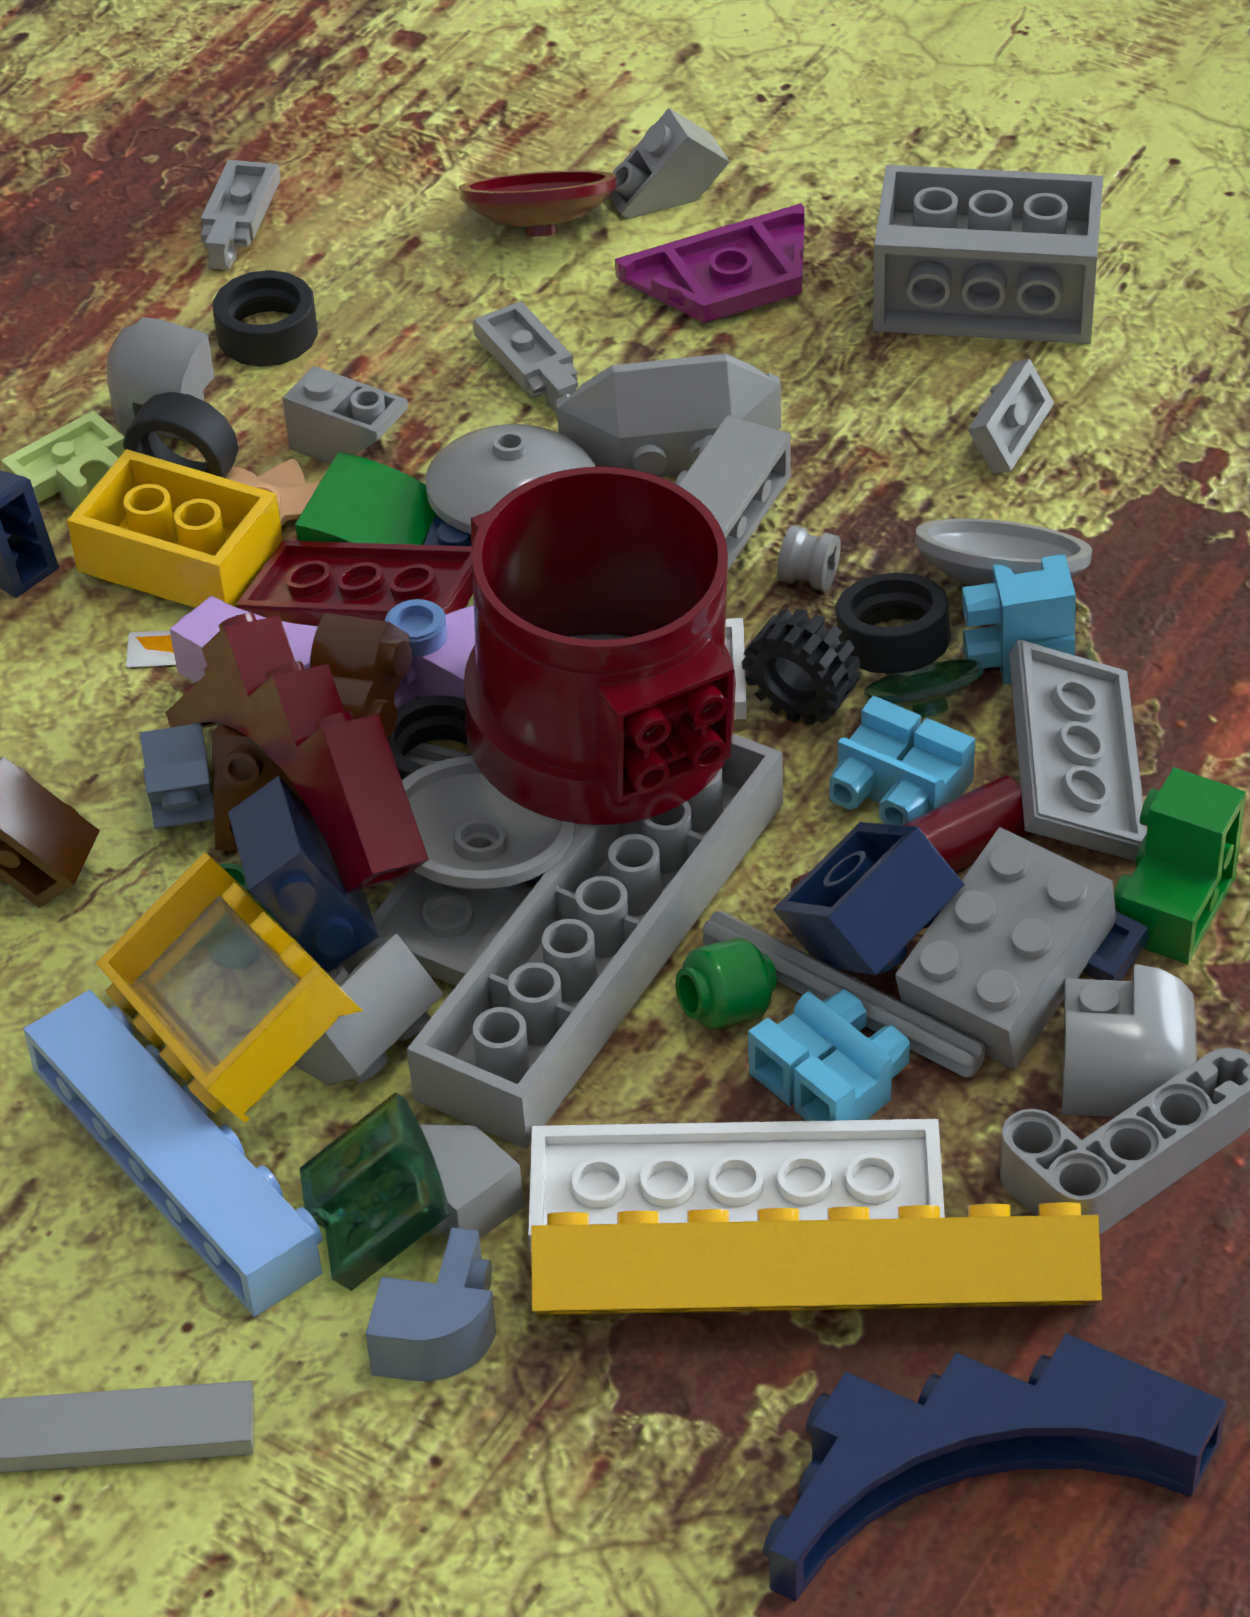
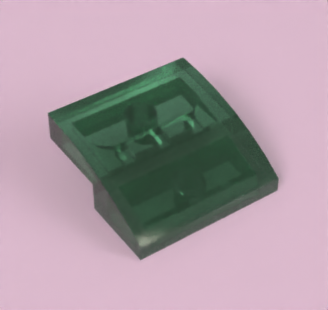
M396 1092L299 1168L304 1209L311 1214L315 1222L323 1227L326 1232L331 1278L350 1291L450 1215L441 1176L426 1137L406 1099Z

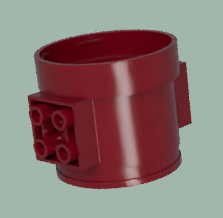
M601 466L567 469L538 477L511 491L492 507L490 511L471 517L475 645L470 652L464 674L465 726L467 743L472 758L488 782L501 794L527 810L559 821L587 825H615L648 819L666 813L696 796L715 778L726 759L731 757L735 716V670L731 656L725 646L728 551L724 533L711 511L690 492L664 478L632 469ZM610 634L628 636V638L592 640L573 638L571 636Z

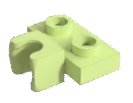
M93 410L1 459L2 469L4 472L30 479L38 503L60 492L62 502L74 512L123 454L125 437Z

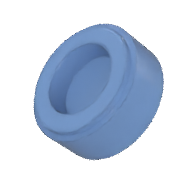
M421 599L404 601L394 606L386 615V622L392 623L409 634L412 657L432 654L439 650L446 642V616L443 609L433 602Z

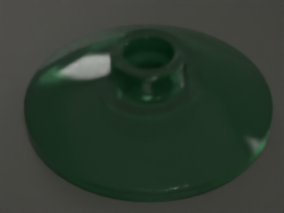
M959 659L936 662L911 672L895 673L880 678L864 689V696L866 701H869L874 695L900 707H911L912 712L921 715V718L930 717L947 711L949 708L946 698L970 686L982 676L984 670L982 663L977 660Z

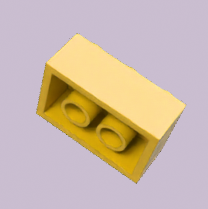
M128 449L123 452L67 519L77 572L194 608L198 607L210 596L235 607L283 540L276 493Z

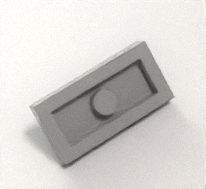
M1030 359L1013 362L1001 382L992 386L990 389L992 395L988 397L985 403L980 404L978 407L980 411L968 428L975 447L981 452L993 474L1012 471L1054 404Z

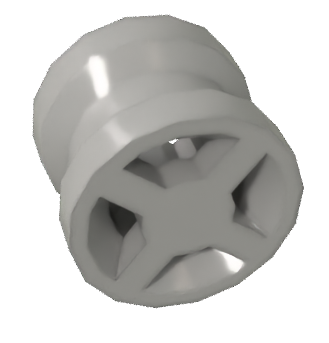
M792 525L788 529L780 549L777 566L779 581L794 584L798 580L809 582L812 589L826 592L830 588L837 571L841 550L840 537L829 533H824L820 537L812 536L806 528Z

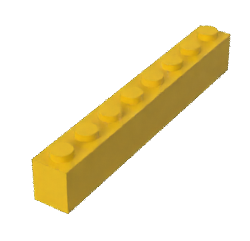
M1073 1202L1039 1204V1216H1010L1009 1204H976L968 1206V1217L940 1218V1206L935 1205L897 1207V1219H870L869 1207L858 1206L828 1208V1220H799V1209L765 1208L757 1210V1221L729 1222V1210L723 1209L687 1211V1223H659L658 1211L617 1212V1224H589V1213L586 1212L548 1213L547 1225L531 1226L532 1311L535 1315L1096 1305L1102 1301L1099 1215H1081V1204Z

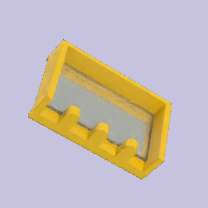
M206 852L96 962L98 967L112 982L105 990L107 995L130 1017L133 1018L139 1013L132 1021V1024L158 1049H161L165 1044L167 1045L159 1055L174 1071L186 1081L192 1076L195 1077L187 1086L188 1089L213 1113L217 1114L225 1106L245 1124L250 1119L245 1114L247 1110L265 1095L338 1020L339 1016L363 1011L264 907Z

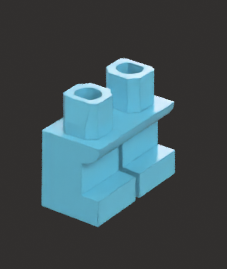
M1065 554L1041 557V570L1014 574L1007 566L993 565V583L962 587V604L966 626L973 627L993 624V627L963 630V649L968 670L999 666L1003 684H1010L1009 652L1018 639L1075 656L1076 594Z
M873 695L861 710V725L850 739L843 737L838 741V765L829 779V798L833 803L849 810L858 808L866 797L879 802V818L884 824L903 825L960 797L971 785L974 777L975 738L928 718L921 724V715Z
M846 989L839 991L824 1001H821L810 991H807L798 1000L794 1013L780 1023L776 1024L770 1018H766L748 1030L749 1074L789 1107L794 1104V1111L806 1121L867 1120L891 1100L892 1078L909 1063L910 1042L905 1035L892 1025L884 1026L869 1038L863 1035L860 1030L867 1024V1011L862 1002Z

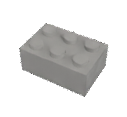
M999 827L962 879L965 885L941 909L895 976L901 1002L981 1041L986 1046L985 1055L1016 1070L1065 998L1066 978L1078 979L1093 953L1097 951L1117 919L1112 880Z

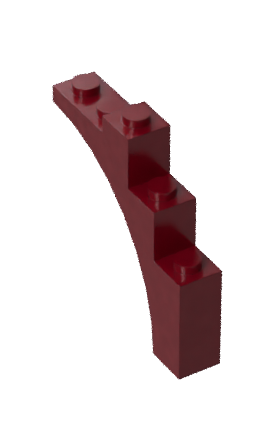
M244 613L219 624L220 631L201 648L207 663V667L204 669L205 676L199 681L182 689L183 696L165 712L170 728L201 723L202 728L221 724L236 729L259 745L283 770L307 805L329 847L346 893L403 879L427 862L429 858L379 714L354 719L352 712H345L329 665L325 664L304 669L301 661H295L280 615L256 620L254 613Z

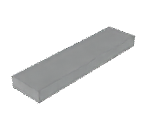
M252 1380L0 1399V1473L254 1454V1389Z

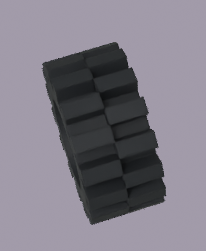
M786 609L780 611L777 616L774 614L745 649L742 669L749 672L744 678L748 686L758 685L759 688L754 695L760 701H763L765 698L770 699L773 704L769 709L777 715L784 709L787 711V720L796 723L802 716L805 725H814L817 720L823 723L831 715L835 714L859 681L861 673L856 670L861 665L860 660L857 656H849L854 650L850 640L844 642L838 640L839 635L842 633L839 628L834 625L829 631L823 627L825 618L815 614L810 621L807 618L806 610L797 609L792 615L790 610Z

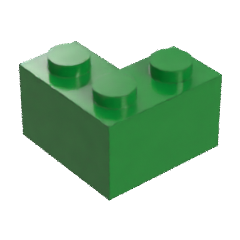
M1173 767L1160 790L1152 788L1147 794L1140 814V824L1147 826V833L1137 853L1136 869L1132 876L1123 874L1114 890L1115 910L1148 927L1149 941L1143 949L1187 965L1189 964L1236 879L1246 791Z

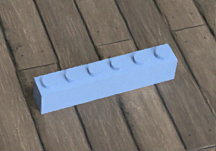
M88 990L23 1028L33 1070L254 1317L322 1274L318 1244L322 1242L323 1238L311 1214L303 1207H299L296 1210L293 1209L283 1198L281 1187L271 1171L264 1165L255 1168L245 1157L244 1149L232 1129L226 1124H222L219 1127L216 1126L207 1116L205 1105L188 1089L187 1086L189 1084L180 1087L171 1077L167 1063L159 1055L160 1052L153 1045H148L144 1048L134 1037V1032L128 1019L118 1007L113 1006L108 1009L91 990Z

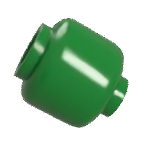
M737 937L690 951L683 962L682 969L676 975V994L682 1010L688 1017L696 1019L704 1027L717 1030L762 1017L771 1003L772 991L775 990L777 985V974L772 960L766 954H762L752 942Z

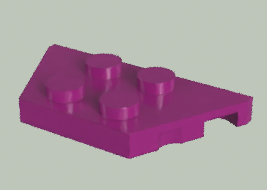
M800 203L616 258V277L619 281L703 323L801 294L803 287L805 207Z

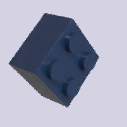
M859 822L773 910L812 957L836 969L877 975L892 969L904 958L907 953L905 945L922 928H928L941 909L965 884L919 827Z

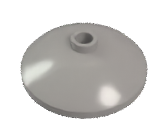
M524 424L494 425L460 436L434 457L426 473V494L431 508L444 522L462 532L471 534V517L490 511L503 497L521 485L554 472L573 468L595 467V465L583 448L555 431Z
M968 518L934 520L919 525L916 528L914 540L916 547L928 561L951 579L969 586L993 583V565L1007 566L1014 574L1041 570V557L1060 554L1066 555L1070 575L1073 578L1090 565L1092 557L1091 546L1079 538L1044 527L1000 520Z
M472 756L449 758L429 764L402 780L429 858L427 862L414 870V872L441 885L464 890H497L522 884L551 869L565 854L572 838L575 836L576 823L542 816L527 810L501 794L480 772Z

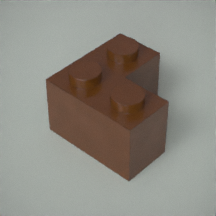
M2 756L0 758V879L40 908L75 885L100 830L79 815L72 806L62 802L31 778L24 769L14 765Z

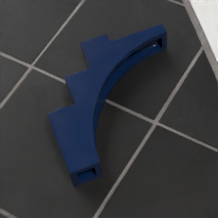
M1065 1333L1052 1358L1044 1354L1040 1356L1032 1370L1028 1383L956 1352L942 1376L932 1374L928 1378L921 1391L918 1403L845 1371L832 1394L822 1393L815 1401L809 1413L806 1433L812 1435V1462L802 1477L798 1490L799 1501L789 1517L781 1514L776 1518L767 1534L763 1547V1555L769 1558V1588L796 1602L826 1561L869 1523L916 1496L966 1478L1019 1469H1084L1137 1478L1192 1497L1221 1443L1227 1401Z

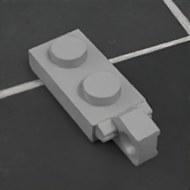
M238 160L227 161L201 216L202 243H205V247H208L210 260L208 268L229 270L236 259L237 246L248 247L251 244V240H254L281 180L278 164Z
M522 301L473 320L474 336L525 392L528 391L532 397L544 394L548 406L557 413L556 400L565 394L571 395L578 388L577 371L573 367L572 354Z

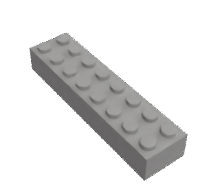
M733 734L731 757L726 759L715 778L687 802L666 813L640 821L615 825L583 824L572 838L562 858L545 872L407 1048L413 1100L528 1149L532 1141V1126H545L783 805L782 752Z

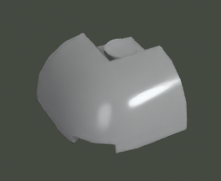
M142 317L136 324L121 330L108 353L107 383L115 425L124 437L142 405L153 395L177 392L190 394L205 401L203 390L214 378L208 334L161 319ZM156 431V433L190 443L173 433Z
M1134 964L1132 981L1066 978L1062 1062V1115L1116 1117L1197 1061L1196 1007L1193 993L1181 979L1159 968Z

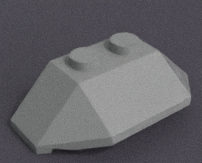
M728 354L612 365L584 382L571 395L565 394L556 400L558 433L583 448L594 464L637 470L658 477L680 475L683 470L689 471L698 458L699 450L707 435H714L727 415L776 430L780 429V379L769 372L765 374L753 365Z

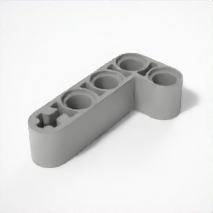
M1231 1047L1219 1048L1209 1052L1083 1140L1046 1111L1026 1109L1012 1114L1005 1121L1002 1129L999 1172L1001 1183L1011 1195L1035 1216H1039V1204L1057 1202L1080 1203L1081 1215H1099V1235L1250 1128V1054Z

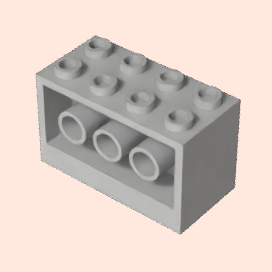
M886 165L874 243L873 331L1091 344L1103 176Z

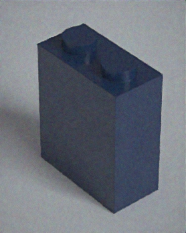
M279 775L228 812L249 891L326 973L379 936L364 889L346 893L329 847L311 812Z

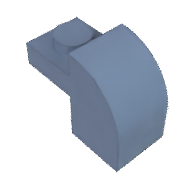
M201 723L139 732L145 769H143L145 785L151 804L154 829L214 820V798Z
M451 1227L437 1284L381 1277L365 1334L373 1376L412 1381L441 1380L467 1370L488 1351L496 1335L493 1297L490 1290L492 1263L491 1260L482 1259L478 1230Z

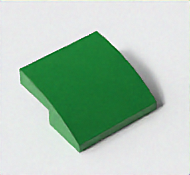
M338 451L295 523L297 541L424 545L434 517H440L433 511L428 502L426 485L381 463Z

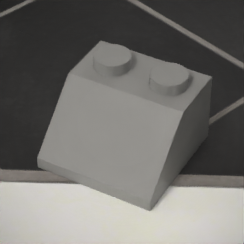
M397 933L371 941L327 973L363 1011L339 1016L338 1020L294 1065L327 1085L355 1079L357 1083H362L374 1076L387 1064L389 1058L384 1052L397 1040L402 1042L409 1039L427 1024L431 1017L426 1011L444 993Z

